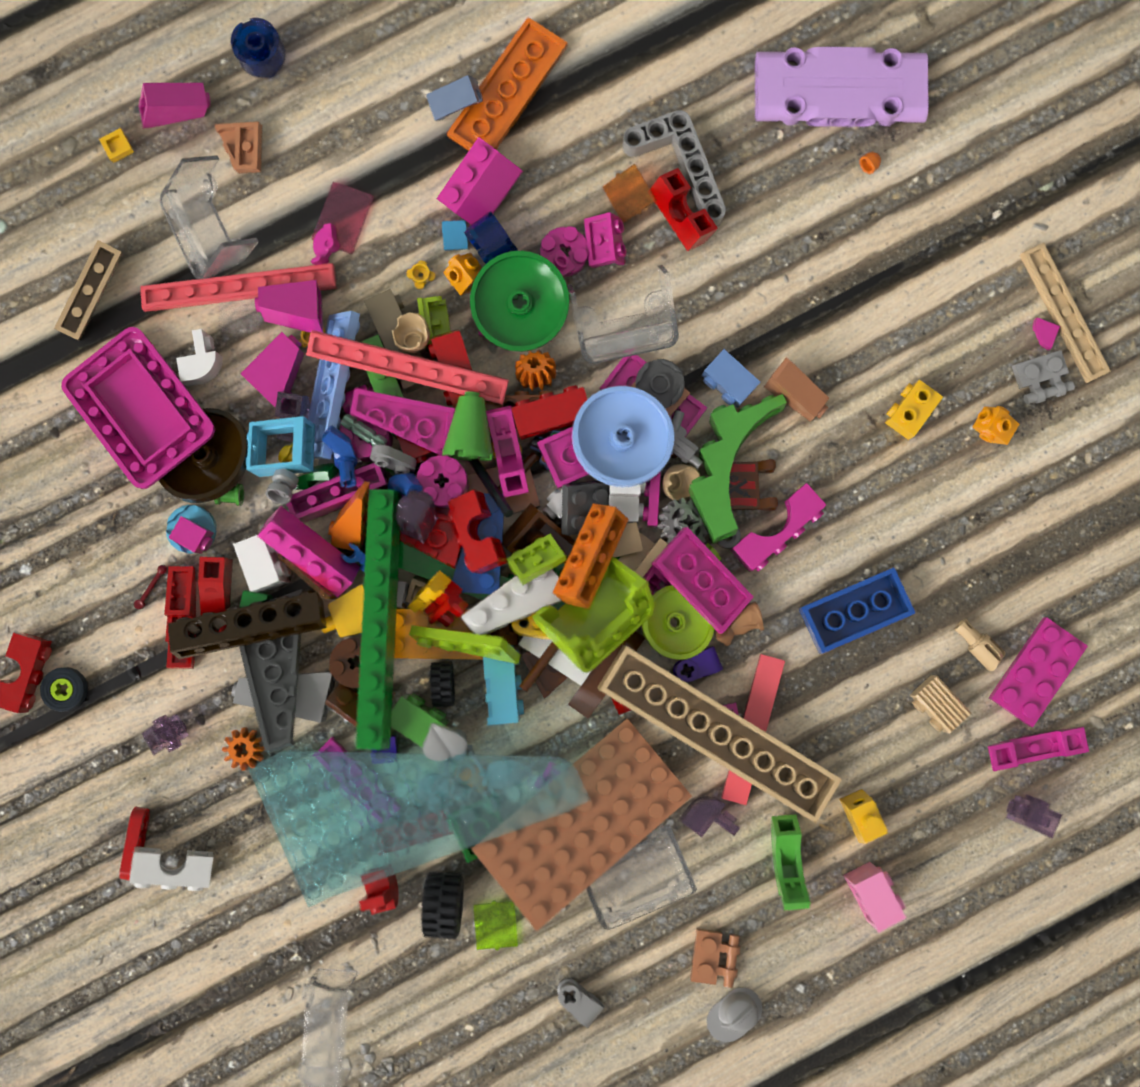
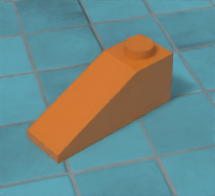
M364 482L340 510L336 520L331 521L328 535H331V545L334 547L354 551L348 545L351 542L357 545L360 550L362 549L367 537L365 518L368 512L370 482Z

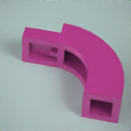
M511 406L487 410L486 414L494 445L503 496L509 497L528 493V485Z

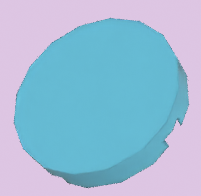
M184 505L174 510L168 518L166 536L170 544L178 551L188 554L194 553L169 539L181 516L189 518L214 532L211 538L213 541L215 540L217 533L216 521L212 514L203 507Z

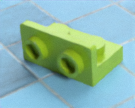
M549 534L538 538L528 547L514 552L507 558L513 574L517 576L522 585H525L565 562L566 557L552 535Z

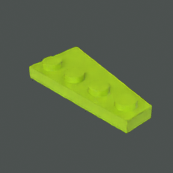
M414 625L411 626L409 633L417 641V645L425 648L435 646L446 651H458L519 664L521 656L501 637Z

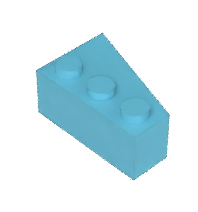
M483 657L487 691L486 703H488L489 714L487 725L518 723L520 715L524 714L523 699L519 700L518 690H522L519 687L522 679L521 675H516V665H520V660L519 664Z

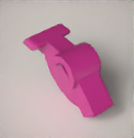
M332 223L324 224L313 240V250L316 257L312 258L311 263L314 265L328 264L330 255L337 252L340 248L336 236V226Z

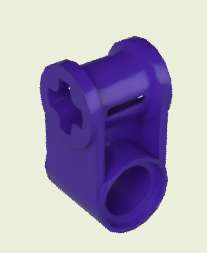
M712 646L704 649L694 657L677 661L673 667V674L684 682H691L722 671L723 667L715 647ZM683 664L691 667V670L688 671V677L680 674V671L683 670Z

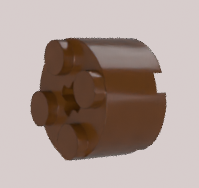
M361 637L347 638L335 646L330 656L329 671L340 684L346 687L359 688L360 666L354 667L355 663L352 660L353 658L360 657Z

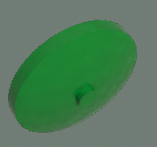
M511 251L496 256L479 271L471 288L470 308L476 326L491 343L508 351L527 352L548 344L561 331L569 311V292L562 274L548 259L533 252Z

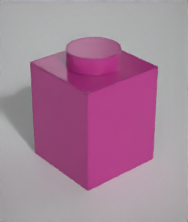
M181 516L169 539L194 553L202 554L203 551H207L213 542L211 537L214 532L189 518Z

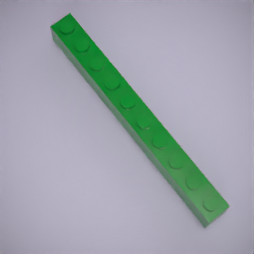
M369 490L356 749H390L402 495L395 490Z

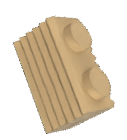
M937 675L929 676L910 694L914 699L912 702L913 706L922 714L924 712L927 713L931 718L929 723L938 732L951 733L971 715L966 706Z

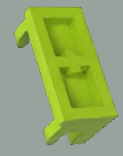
M442 296L417 298L419 314L428 324L430 337L451 331L446 299H442ZM428 344L425 347L427 352H429Z

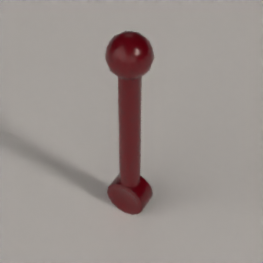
M165 565L158 566V572L140 600L134 602L136 609H143L145 607L144 601L161 575L167 572Z

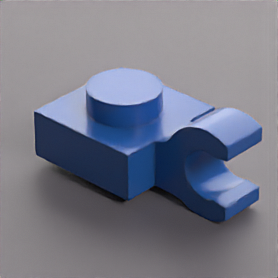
M350 542L348 545L354 549L353 555L346 556L344 553H341L340 556L347 563L359 562L361 564L359 568L365 572L366 554L357 545Z

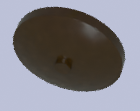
M202 408L213 422L215 433L208 442L159 480L164 489L174 497L189 503L209 502L229 492L244 475L247 469L245 463L248 454L247 431L234 416L226 411L216 408Z

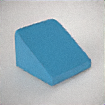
M443 221L444 251L468 250L466 221Z

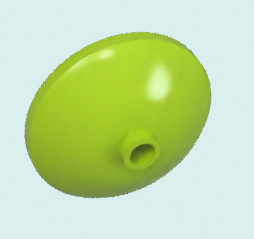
M673 585L659 589L652 595L655 603L654 612L642 624V630L648 644L657 653L670 659L681 660L698 655L710 643L715 629ZM672 618L677 620L676 627L671 626L670 621Z

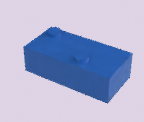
M894 567L799 608V612L819 654L828 652L916 613Z

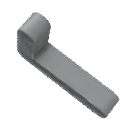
M677 110L628 128L623 136L622 147L624 153L630 157H637L672 144L684 177L691 187L690 192L697 210L700 211L705 208L707 212L710 210L718 212V217L711 218L717 227L720 226L726 211L725 205L689 114L683 110ZM679 122L682 123L684 127L679 129L674 127L673 124ZM659 131L662 135L654 137L651 135V132ZM636 139L639 141V144L631 145L628 141ZM688 144L692 146L693 149L690 151H686L682 148V146ZM693 166H697L702 171L700 173H694L693 171H691L690 168ZM706 188L711 194L702 195L699 189Z

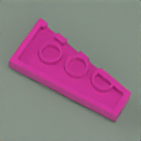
M354 388L350 414L442 456L455 408Z

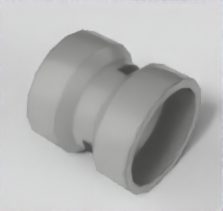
M278 469L274 472L272 477L273 483L268 486L266 495L276 503L288 504L293 496L292 490L296 488L299 479L291 471Z

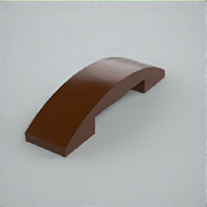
M636 631L631 634L591 671L568 705L588 719L606 695L597 687L621 647L625 645L636 652L645 638Z

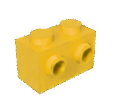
M921 380L916 381L914 384L908 383L900 394L903 398L899 404L895 402L886 413L889 417L885 424L908 440L918 433L943 398L942 395Z

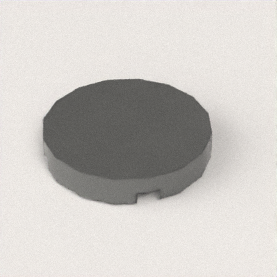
M657 359L644 364L638 371L635 388L652 395L666 409L674 405L681 398L685 388V381L680 368L676 364L665 359Z

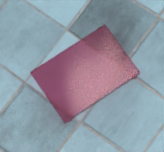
M333 182L311 240H314L317 232L323 228L324 224L332 223L336 226V236L340 244L339 250L353 254L374 196Z

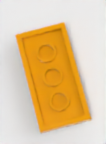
M397 609L394 658L483 660V657L458 651H446L435 646H431V648L419 646L417 641L409 635L412 625L472 633L461 616L459 618L456 617L452 624L446 628L438 620L431 625L428 621L429 615L421 609L416 613L410 609Z

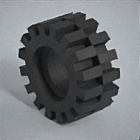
M452 661L431 662L430 692L433 707L454 706L455 681Z

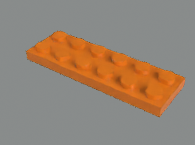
M527 17L479 86L483 102L464 108L447 132V136L468 151L478 137L497 150L567 49L568 42Z

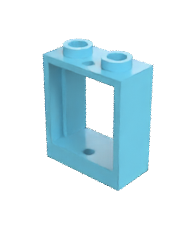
M304 416L249 422V432L247 433L248 454L245 459L249 472L258 477L273 476L274 472L278 469H285L294 474L313 472L315 424ZM294 433L292 462L266 464L267 435Z

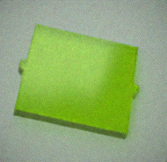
M493 900L492 903L473 905L477 950L495 948L498 951L500 948L518 946L516 912L513 901L496 902V900Z

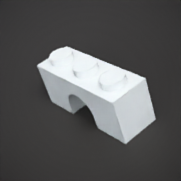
M134 848L129 883L134 884L135 887L149 888L150 885H161L162 889L174 890L177 889V886H183L191 891H202L203 888H209L213 852L187 850L184 864L177 869L171 870L165 868L160 862L161 848Z

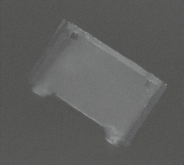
M660 824L648 835V840L632 848L587 887L586 891L598 922L605 930H610L695 893L697 888L670 824L666 826Z

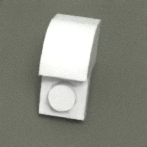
M202 329L192 330L196 354L176 358L180 381L188 387L213 380L222 367V356L216 351H211L214 350L212 336Z

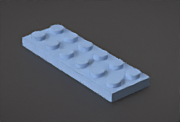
M347 311L329 315L325 333L355 340V336L360 328V314L354 311ZM322 359L319 360L308 420L315 424L314 459H331L333 451L321 439L331 425L337 429L340 426L339 415L341 407L345 402L344 391L346 382L350 377L349 366Z

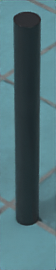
M468 460L506 518L512 516L513 510L480 460Z

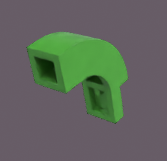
M797 814L771 816L773 864L778 894L781 896L784 911L810 908V899L802 868V834Z

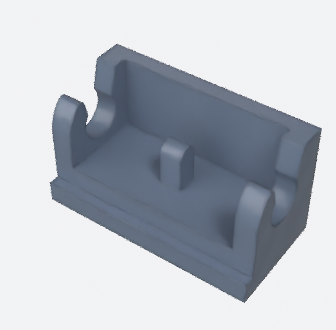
M469 75L426 94L435 121L443 120L446 116L472 104L483 102L477 79Z

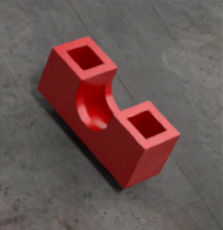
M676 168L661 175L648 192L688 252L706 243L718 227L705 208L695 213L690 210L686 196L691 187L679 168Z
M471 490L447 501L450 508L448 514L451 521L455 523L457 529L456 538L464 549L466 555L464 561L467 568L471 572L482 574L508 563L500 539L488 537L481 540L478 536V525L482 520L491 516L484 493Z
M27 633L12 634L5 657L16 660L20 665L21 673L16 681L0 680L1 709L18 714L29 712V709L33 707L36 700L34 694L37 685L43 679L44 673L42 670L44 664L51 655L50 645L52 641Z

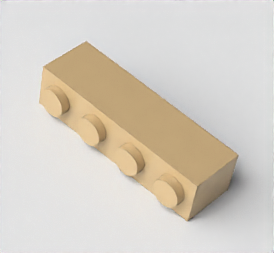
M97 240L54 329L78 341L81 340L122 257L121 251Z

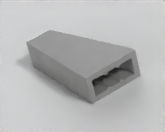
M331 672L298 674L295 717L319 723L326 721L328 710L326 709L325 701L333 692L335 678ZM247 677L239 678L232 688L233 703L254 708Z

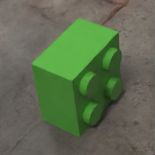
M415 693L406 694L400 697L392 710L391 727L423 748L431 723L445 727L449 720L445 718L446 714L437 707L429 708L424 705L426 700Z

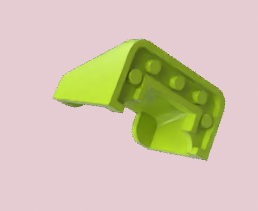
M612 556L589 609L565 603L557 610L553 605H546L541 607L532 617L535 624L582 672L588 673L650 618L654 612L655 603L648 582Z

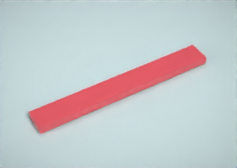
M333 263L141 286L142 310L150 312L255 299L258 297V287L317 280L320 291L337 289L335 266Z
M311 330L306 356L465 395V392H478L480 397L486 401L502 405L509 379Z

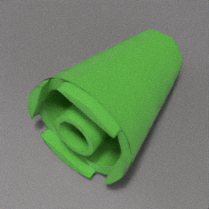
M465 392L464 396H459L442 456L469 461L478 459V457H480V461L493 460L485 399L480 397V393Z

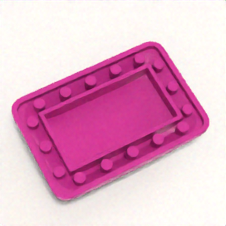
M129 327L123 330L68 373L62 380L61 388L129 481L137 488L147 489L208 442L215 433V426L208 415L146 335L136 327Z

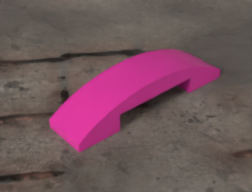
M1075 727L1005 740L989 745L988 751L992 770L999 771L1019 767V764L1058 756L1067 757L1089 752L1084 727Z

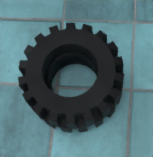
M430 871L427 875L421 908V930L424 938H457L461 927L464 898V881L461 873Z

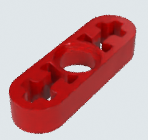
M135 806L131 812L119 871V878L122 880L130 881L134 848L144 847L150 818L149 808Z

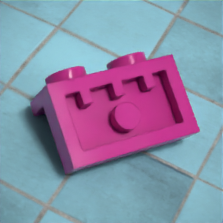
M611 212L585 218L589 266L596 268L613 263L620 266L625 265L626 247L622 240V233L624 232L622 220Z

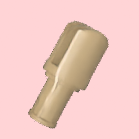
M966 618L961 620L954 628L969 644L968 651L987 670L994 671L998 667L1006 652L987 633L980 634Z

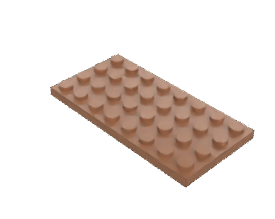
M627 718L474 846L472 851L537 932L688 801L692 795Z

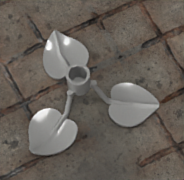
M431 723L423 744V751L426 757L432 760L443 761L448 759L447 772L445 776L435 772L424 777L419 783L417 797L426 802H444L453 798L459 790L457 780L450 778L453 759L462 760L466 757L467 753L471 755L482 774L487 776L485 779L486 785L494 789H507L517 785L527 776L530 766L513 758H499L491 762L487 770L474 753L472 745H467L464 731L452 730Z

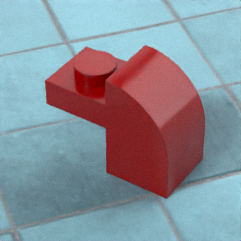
M393 863L371 868L363 873L362 879L367 895L358 901L361 911L370 909L372 914L396 909L399 901V890Z

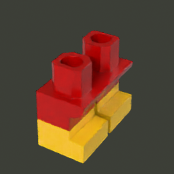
M439 570L417 592L408 608L414 613L421 609L429 615L428 621L431 625L438 620L447 628L456 617L459 618L464 613L469 604L459 597L463 589Z

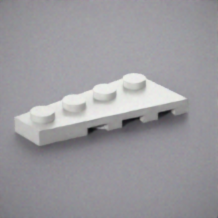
M551 569L527 584L522 585L517 576H515L462 615V620L473 634L486 635L516 620L529 617L530 614L537 612L541 607L554 605L562 601L552 593L559 577Z

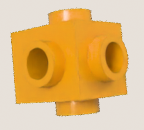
M472 253L457 254L448 261L449 266L443 273L461 296L471 292L473 282L482 267Z
M984 406L972 428L980 433L979 437L986 442L1008 445L1020 424L1009 415L1010 412L1002 406Z

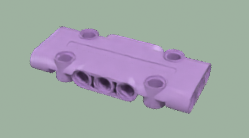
M794 47L786 52L756 53V121H782L790 126L797 124L799 121H806V124L809 126L867 127L875 124L876 121L882 126H890L895 121L909 123L926 122L928 116L927 53H900V51L894 48L886 49L884 52H876L875 49L870 47H813L806 52ZM788 61H794L797 66L790 65ZM885 62H890L893 67L887 66ZM793 107L798 113H792L788 108ZM885 108H890L894 114L886 112Z

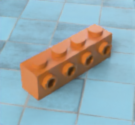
M592 504L552 592L564 603L586 609L590 608L629 520L619 509L612 506Z

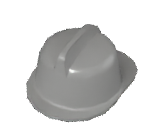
M744 987L736 988L729 992L708 1013L707 1028L710 1034L722 1042H733L741 1038L761 1018L762 1002L759 996L751 989Z

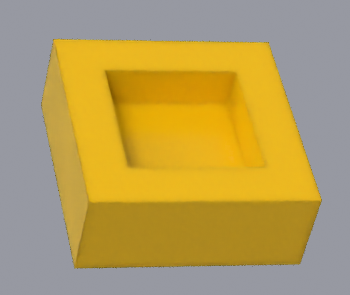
M121 128L99 139L113 163L134 153L129 140Z

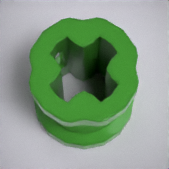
M237 484L225 495L215 499V504L220 505L224 502L242 506L244 501L243 484Z

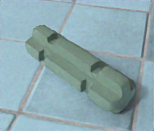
M346 414L342 419L341 425L349 431L352 430L355 435L367 443H372V446L386 445L387 439L380 434L377 435L376 431L362 422H357V419L350 414Z

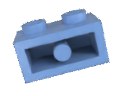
M725 349L722 350L701 375L704 377V383L712 390L716 388L728 405L733 404L737 408L760 384V381Z

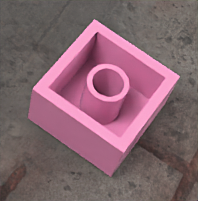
M868 862L843 875L864 917L878 932L906 919L902 911L905 909V905L898 894L895 895L890 888L893 886V882L886 871L883 872L880 866L876 867L871 862Z

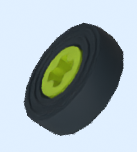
M70 667L56 668L50 671L43 678L40 686V696L44 704L50 709L59 712L71 711L79 707L86 699L88 693V685L84 675ZM60 685H68L66 689L67 695L59 694L61 690Z

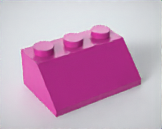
M478 137L436 199L479 231H482L523 173V170Z

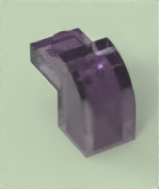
M278 391L275 417L283 419L304 416L308 419L310 400L307 395ZM294 433L277 434V439L293 442Z
M704 796L694 800L679 818L684 825L700 837H703L713 822H716L733 836L740 829L735 823L737 821L735 816L726 810L721 813L726 804L722 800L711 796Z

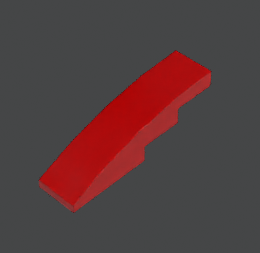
M168 566L164 615L167 616L165 641L168 642L166 668L194 669L195 656L178 659L170 652L168 623L177 622V619L183 617L196 618L195 567Z

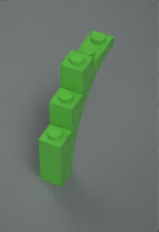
M783 394L776 397L775 395L767 396L761 403L754 406L748 404L739 409L738 413L732 404L727 407L726 405H721L710 414L709 423L718 442L715 440L709 441L700 449L699 458L703 461L702 464L708 477L700 476L694 479L689 486L688 492L713 544L732 537L737 533L738 527L731 510L729 496L731 467L741 445L749 435L767 419L784 411L787 402Z

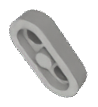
M375 445L372 447L370 459L375 465L395 471V474H412L415 472L417 464L415 458L386 445Z

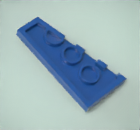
M484 493L491 516L482 520L478 525V536L481 540L488 537L500 539L502 544L504 515L491 495ZM462 547L452 579L455 584L463 589L461 593L492 594L500 588L501 566L482 574L471 572L465 564L464 557L466 555Z

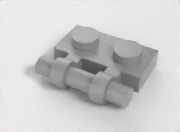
M1061 350L1012 366L1019 389L1026 387L1030 389L1031 393L1024 395L1026 404L1033 402L1038 404L1044 402L1046 398L1052 396L1060 397L1066 395L1068 391L1075 389L1073 381H1061L1060 377L1069 373ZM1049 380L1051 387L1042 389L1039 383Z

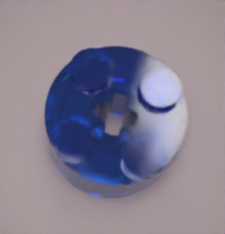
M254 17L250 18L248 22L239 23L234 28L230 43L233 53L243 70L254 77L273 78L283 66L286 57L285 46L274 26L265 19Z
M491 211L470 225L464 232L485 264L503 253L518 251Z

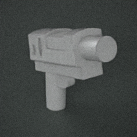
M676 410L671 421L674 430L672 452L681 458L683 463L687 464L689 462L698 469L703 463L700 458L694 455L698 447L685 438L687 432L680 426L685 414Z

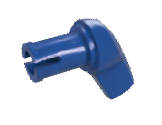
M331 425L325 431L321 440L333 451L334 464L340 472V485L344 487L346 481V488L354 487L357 484L354 468L358 463L354 447L347 435Z
M397 474L388 481V490H395L402 497L407 496L410 499H418L423 490V486L414 474Z

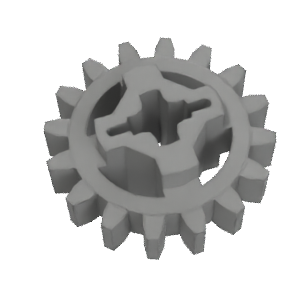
M680 498L679 501L674 499L668 505L662 507L663 513L658 515V519L662 523L657 527L663 529L664 532L660 536L661 538L667 537L666 543L669 544L683 527H688L702 543L706 542L704 537L708 533L696 507L693 506V500L685 502L684 498Z

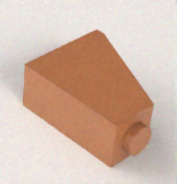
M788 358L784 359L764 385V388L775 396L783 394L787 402L786 404L808 421H812L815 417L820 419L828 409V406L825 404L829 397Z

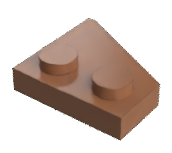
M260 122L215 124V129L220 134L224 149L229 154L230 162L237 173L261 172L263 125Z

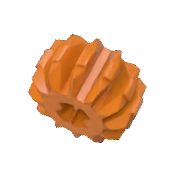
M540 349L536 353L529 351L528 355L520 354V360L516 361L515 365L516 379L523 388L529 387L533 391L536 387H539L543 390L544 385L551 386L552 380L556 379V363L548 352L542 354Z
M247 727L241 728L240 732L233 730L231 732L232 737H226L224 740L229 745L222 748L223 752H229V755L224 760L226 762L233 760L231 768H237L240 764L242 771L247 770L248 765L251 768H255L257 766L256 760L262 761L264 759L263 755L259 753L265 751L264 746L259 744L262 742V737L255 738L257 730L254 729L249 733ZM243 744H246V748H245V749H246L248 752L243 754V753H242V752H243V748L240 747V746L243 745Z

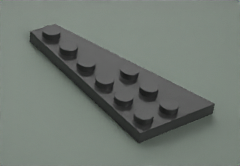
M301 589L283 596L295 597L304 591ZM276 598L271 599V600L266 601V602L275 601ZM302 609L296 610L292 617L298 616ZM277 614L270 616L268 622L273 621ZM252 620L246 621L243 627L249 626ZM301 634L239 647L264 749L268 754L293 745Z

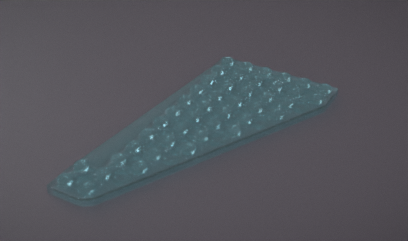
M282 751L256 764L255 768H248L308 908L332 896L565 813L590 800L573 764L564 758L552 756L459 754L454 758L450 756L446 760L436 761L429 759L425 754Z

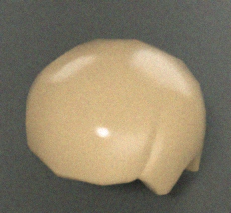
M408 312L397 318V326L392 330L394 344L399 350L404 353L415 354L427 346L430 340V331L426 320L420 314Z
M685 464L672 465L662 479L664 494L669 499H676L677 501L680 498L686 499L691 497L688 492L689 486L694 479L700 477L699 471L695 467Z

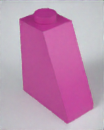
M143 83L139 111L143 129L201 118L205 116L207 107H210V96L208 92H205L203 83Z
M317 280L258 287V297L254 299L257 312H261L265 322L311 333V330L323 332L322 294Z
M283 332L240 373L279 411L285 408L304 357V353L299 349L302 344L292 334L287 337Z

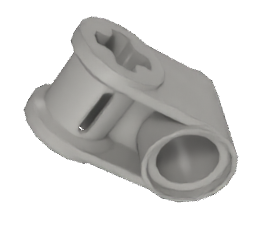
M566 978L559 982L557 987L559 1003L583 1026L588 1028L605 1006L596 996L584 989L574 979ZM573 990V996L568 994L565 997L564 991L571 992Z

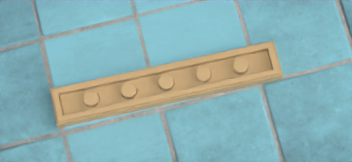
M1044 242L1022 252L1019 256L1054 323L1060 326L1058 331L1085 383L1111 372Z

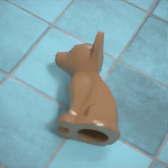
M755 601L749 603L724 633H718L714 630L716 639L723 643L724 646H729L735 635H744L753 629L763 631V618L758 604Z

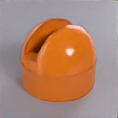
M876 152L866 153L859 160L860 167L867 174L875 172L881 163V157Z

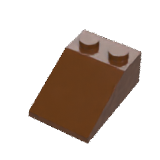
M530 503L505 532L502 545L513 554L533 544L538 538L551 534L565 554L567 561L575 541L570 536L562 534V530Z

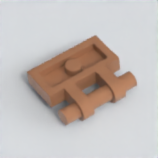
M696 928L690 975L691 982L716 985L717 975L724 976L723 986L733 988L734 978H737L738 973L736 961L741 946H739L740 936L730 934L729 943L722 942V932ZM720 952L727 953L726 966L719 965Z

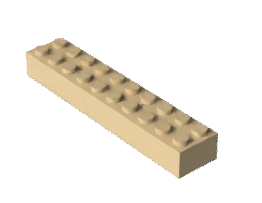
M625 645L621 647L597 687L603 693L814 823H817L842 781L839 777Z

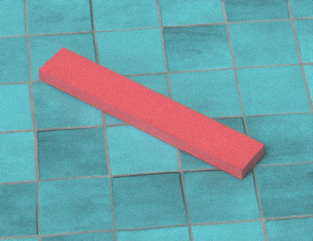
M760 654L743 719L766 732L785 661ZM728 770L721 798L747 805L752 784Z

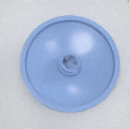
M615 386L595 393L582 405L573 424L572 444L578 461L592 477L607 485L632 487L651 480L666 465L673 450L674 430L667 411L652 395L634 387Z

